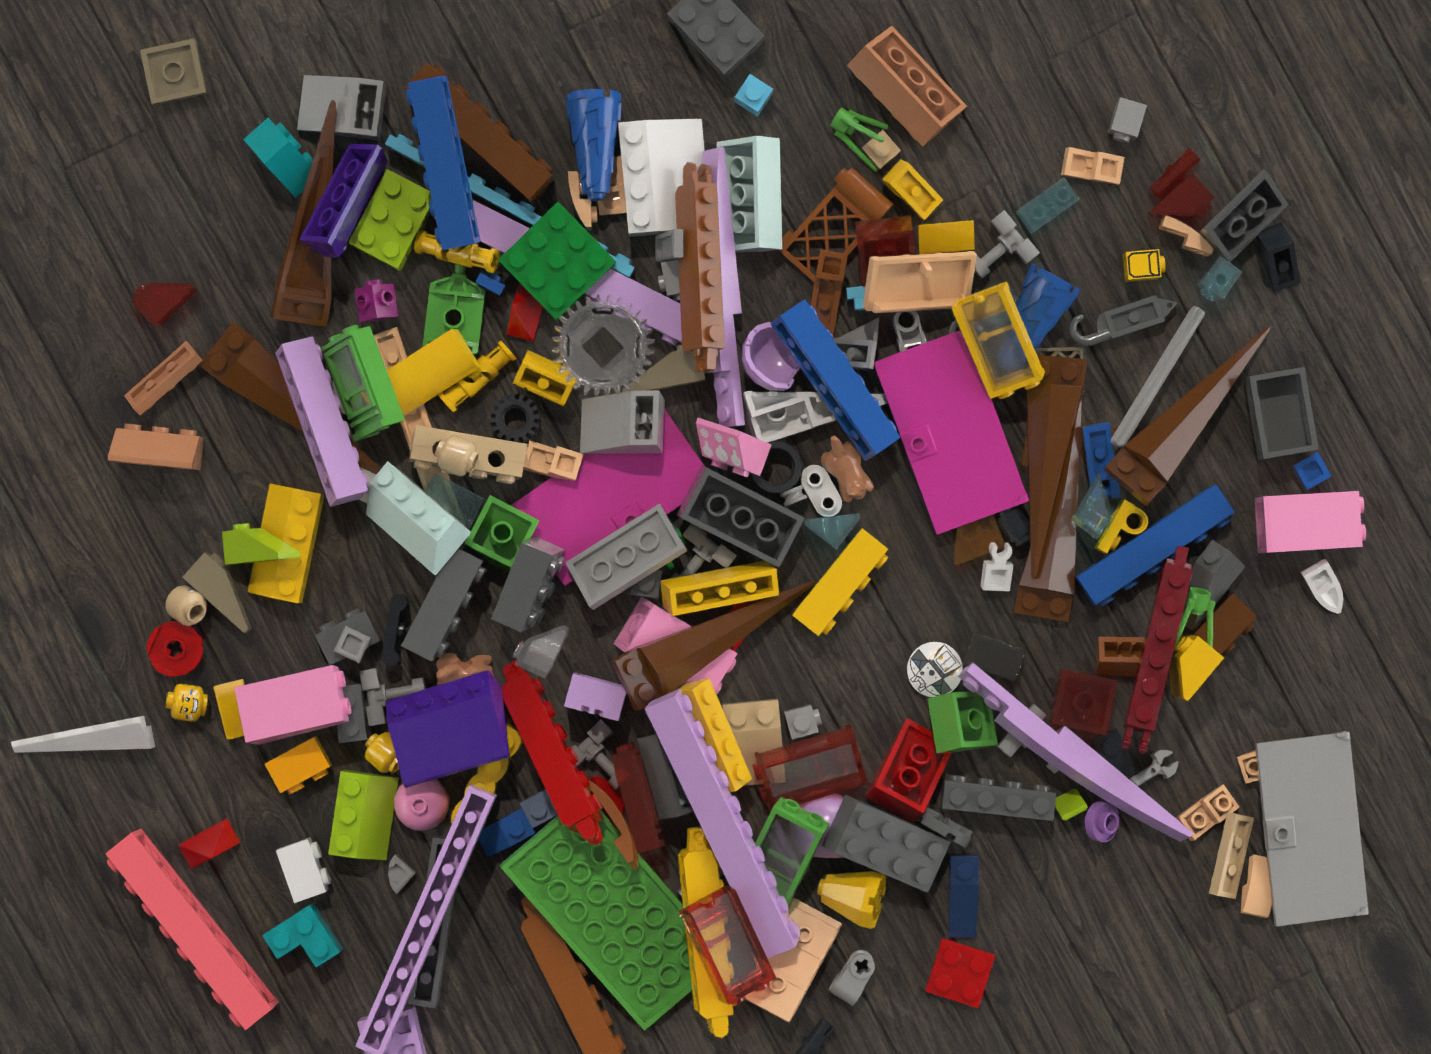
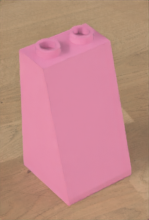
M1359 491L1254 498L1258 553L1363 547L1362 541L1366 540V528L1364 524H1361L1360 513H1364V499L1359 497Z
M641 596L615 640L614 645L623 652H627L636 646L692 626L678 617L672 616L666 610ZM729 648L683 684L709 678L717 695L722 687L721 681L724 675L729 673L735 666L737 653Z
M330 665L235 687L245 742L260 745L349 722L348 715L351 714V705L349 699L344 698L342 687L346 686L343 671H339L337 666Z

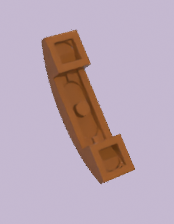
M820 249L810 305L816 310L818 319L823 326L834 336L848 254Z
M590 781L591 785L587 787L590 794H595L622 833L613 842L632 869H637V847L626 819L611 798Z

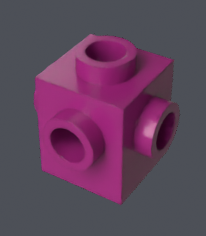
M371 280L365 282V287L355 289L359 322L383 321L398 317L394 284H382V280Z

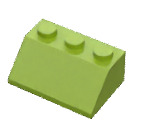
M345 769L340 771L329 855L356 859L387 860L394 815V797L397 792L399 777Z

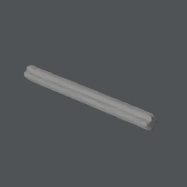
M1193 306L1187 313L1111 438V443L1114 446L1122 449L1127 444L1203 319L1205 312L1199 307Z

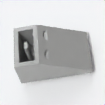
M304 75L297 131L321 133L329 104L334 100L336 103L334 135L380 141L386 84L380 80L356 77Z
M627 391L582 399L580 453H663L665 399L660 391Z

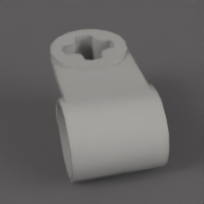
M903 311L894 314L893 326L899 353L907 350V347L927 343L916 311ZM907 312L912 315L913 324L911 327L904 328L899 324L898 318L901 313Z
M865 950L853 952L842 970L834 978L828 991L853 1006L874 972L875 964L871 954ZM866 959L868 967H861L858 970L856 961L862 962Z

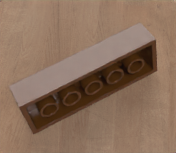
M426 62L409 82L447 75L460 141L533 206L553 184L552 168L540 157L536 161L531 156L533 154L531 149L521 139L515 142L511 138L510 130L500 120L494 123L490 119L492 117L489 114L490 112L480 102L477 101L473 104L470 101L469 93L459 83L456 82L453 86L449 82L448 74L438 64L432 67ZM408 83L404 86L405 89H409Z

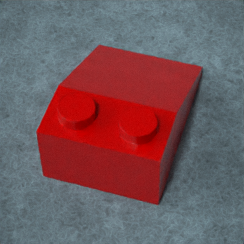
M906 718L879 766L865 797L907 821L914 823L924 813L952 752L937 753L933 732Z

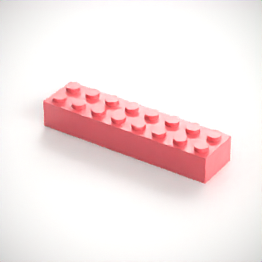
M142 829L130 833L105 853L109 858L107 860L109 867L116 874L119 872L126 879L124 885L134 896L137 894L144 902L141 904L144 911L151 918L153 916L157 918L161 923L159 929L167 939L170 940L172 938L179 946L176 948L179 955L186 962L188 960L191 961L196 968L194 973L202 983L205 984L207 982L214 990L211 992L212 996L221 1006L223 1004L226 1005L231 1012L229 1017L237 1027L242 1026L245 1030L248 1029L279 1003L277 998Z

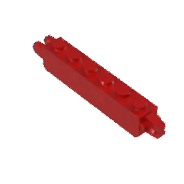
M515 660L502 668L506 679V684L502 686L503 700L562 824L567 826L570 831L580 833L583 839L592 846L599 845L604 837L598 824L599 821L603 820L599 813L602 806L595 794L591 795L587 788L591 785L585 772L583 770L579 771L576 765L579 762L578 756L572 747L568 748L565 742L568 736L560 723L557 725L554 719L557 713L549 700L545 701L543 693L546 690L538 677L534 679Z

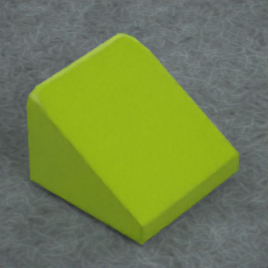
M1076 789L1056 797L1055 809L1062 820L1066 821L1088 808Z

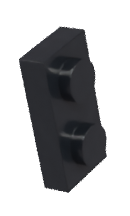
M1118 729L1091 739L1095 751L1130 780L1131 777L1136 775L1127 750L1121 747L1122 739Z

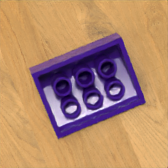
M489 670L386 701L388 728L405 788L509 757L502 686Z

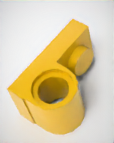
M901 159L882 179V182L896 196L903 199L923 220L943 201L908 162Z
M1121 500L1094 548L1105 554L1108 553L1109 549L1114 551L1121 539L1118 535L1119 531L1129 535L1143 532L1148 525L1146 513L1129 501ZM1132 513L1136 514L1140 519V524L1136 529L1129 528L1126 523L1127 517Z

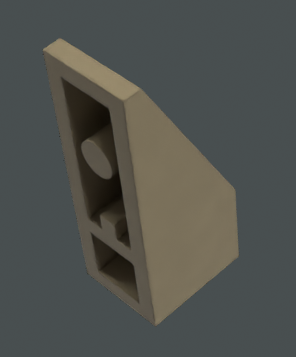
M682 345L676 346L677 351L669 353L625 386L622 392L661 390L705 382L704 372H697L693 352H687L683 349Z
M204 552L182 578L242 632L248 633L252 627L230 571L224 567L225 560L216 552L212 555Z

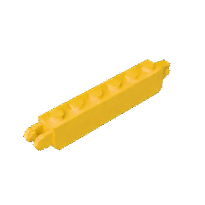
M698 826L687 829V848L682 849L677 855L694 1009L707 1019L708 1030L715 1037L722 1038L728 1033V1016L733 1015V1006H736L735 991L730 987V979L733 978V967L727 959V951H730V939L724 931V924L727 923V912L721 903V896H724L725 891L723 881L719 879L718 869L721 868L702 827Z

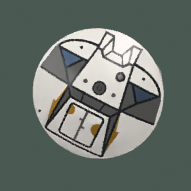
M941 642L923 644L909 658L907 664L909 681L919 693L925 696L935 697L951 693L961 680L958 677L963 670L961 659L957 652L947 644Z

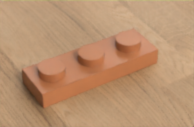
M185 341L124 396L132 408L139 415H142L166 392L173 389L183 377L192 372L203 360L196 350Z

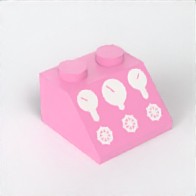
M697 418L696 426L702 456L713 460L712 466L726 471L728 466L733 467V473L747 478L749 473L761 475L771 444L741 431Z

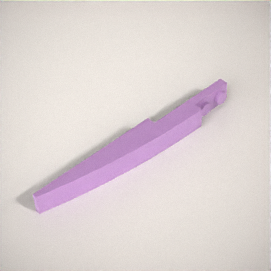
M724 147L703 151L702 164L710 165L712 183H717L725 349L718 350L716 370L705 373H714V389L716 391L719 425L732 427L745 425L733 315L741 314L742 310Z
M974 663L965 667L958 675L968 690L977 692L984 698L987 706L993 710L1000 711L994 720L1062 773L1125 813L1179 842L1192 836L1193 832L1066 726L1054 731Z

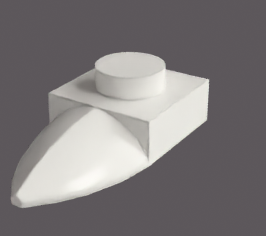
M1323 559L1303 570L1301 574L1318 602L1334 613H1341L1343 592L1328 561Z

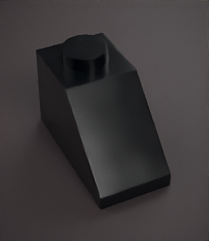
M1282 222L1265 228L1256 238L1259 254L1274 292L1301 283L1294 241Z

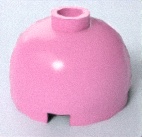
M437 779L405 788L402 784L399 786L394 797V809L398 819L406 827L413 830L427 831L437 827L445 819L449 810L450 797L446 787Z

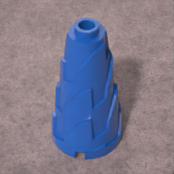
M604 89L570 92L571 95L566 94L565 96L567 120L571 126L572 141L575 145L577 172L580 174L583 195L588 196L589 201L605 200L604 195H608L610 191L611 173H613L614 146L617 145L618 120L621 119V93L610 90V97H605Z
M1032 263L1023 282V290L1018 298L1016 307L1036 351L1064 311L1067 312L1071 304L1078 297L1081 289L1074 287L1072 292H1070L1072 284L1042 268L1036 274L1039 266ZM1014 328L1005 331L1003 343L996 357L1000 360L998 366L1011 373L1014 369L1020 370L1027 361Z

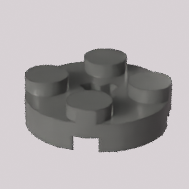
M926 807L924 813L917 819L930 829L953 839L954 842L964 847H967L973 831L953 822L950 818L929 807Z

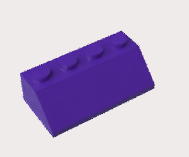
M371 144L348 145L299 239L301 242L324 257L339 258L345 251L348 238L352 231L356 229L364 207L369 204L376 184L385 173L384 169L388 160L382 147Z

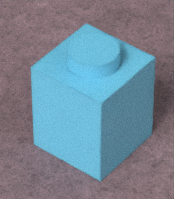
M749 74L736 94L734 102L758 117L773 94V88Z

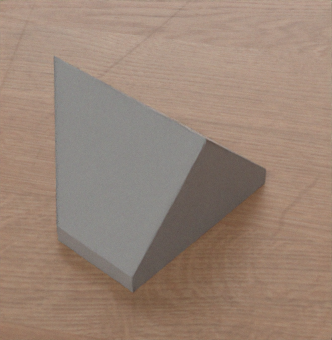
M879 317L839 338H833L840 351L847 355L849 364L853 369L873 370Z

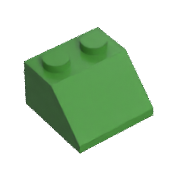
M490 495L463 546V550L509 573L521 542L532 537L540 520Z
M951 692L928 698L937 753L959 752L998 745L992 709L986 705L984 698L977 692Z

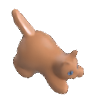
M832 436V450L823 453L821 457L822 467L836 477L840 496L844 502H851L852 497L862 499L866 495V491H873L874 485L861 467V455L851 441H847L842 445L836 436Z
M454 653L444 654L436 662L438 669L436 673L437 685L489 670L494 676L492 667L488 666L492 662V657L489 655H477L466 662H462Z

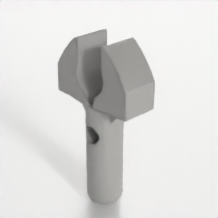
M1168 750L1155 751L1150 755L1153 759L1152 764L1131 777L1130 781L1139 786L1157 774L1162 775L1164 779L1169 778L1175 774L1179 762L1176 761L1167 767H1161L1160 765L1164 757L1169 756L1173 752Z

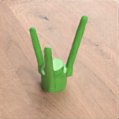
M841 108L830 127L836 130L834 135L843 140L874 172L878 171V167L849 139L846 133L852 135L856 129L882 143L884 142L883 137L860 125L859 121L882 129H888V125L860 115L851 109L847 111Z
M1197 587L1189 589L1174 651L1190 613L1203 615L1204 611H1207V644L1213 648V610L1216 602L1210 600L1211 593Z

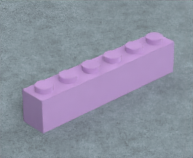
M313 336L281 344L275 354L330 507L361 499L368 491V479L365 473L360 470L358 464L359 454L357 449L351 445L349 426L341 417L340 401L332 392L331 376L322 364L320 346L315 344Z

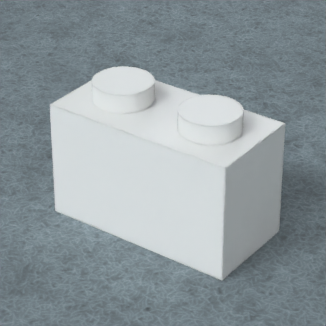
M311 837L276 850L294 903L329 890L328 884H331L329 873L326 868L322 869L318 859L322 857L320 847L317 842H312Z

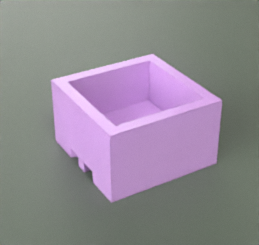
M575 672L572 675L564 706L619 721L627 694L623 685Z
M415 1005L404 1007L384 1054H426ZM368 1016L361 1017L357 1022L360 1034Z

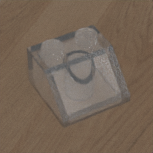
M563 625L528 638L525 643L519 642L513 655L517 659L515 665L545 679L548 678L571 626Z

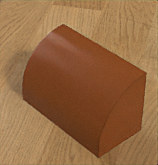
M1098 637L1096 676H1135L1145 637Z

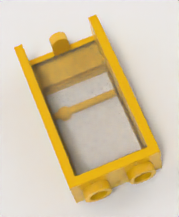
M1007 281L954 302L951 309L990 399L997 396L999 399H1003L1014 394L1016 389L1024 387L1027 390L1040 384L1045 371L1040 364L1018 312Z

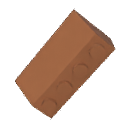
M893 26L865 45L847 65L854 75L872 92L874 97L891 112L892 116L907 129L910 135L922 147L967 107Z

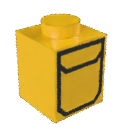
M1159 249L1125 252L1122 255L1125 282L1157 280L1162 277L1161 272H1165V258L1160 256Z

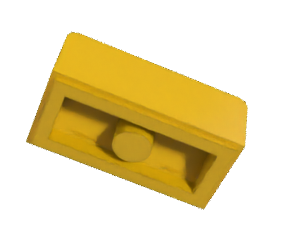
M973 220L917 226L919 255L975 250Z
M243 679L214 686L227 740L244 736L235 687L245 685Z

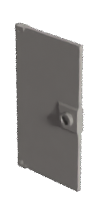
M1343 731L1255 743L1274 925L1277 927L1369 914L1350 732Z

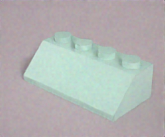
M752 136L717 142V148L724 147L735 252H764L782 249L780 138Z
M388 461L370 482L366 515L429 571L436 575L470 535L471 531Z

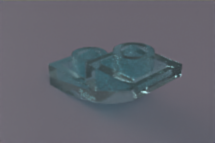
M1063 177L1019 208L1016 214L1030 234H1033L1080 199Z

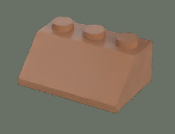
M125 424L124 429L116 428L108 460L119 463L200 471L204 438L196 436L197 431L180 429V434L169 433V428L152 426L151 432L141 431V425Z

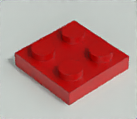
M942 937L925 991L979 1008L995 954Z

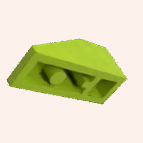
M250 523L233 525V530L222 531L225 565L301 557L299 550L262 528L250 529Z

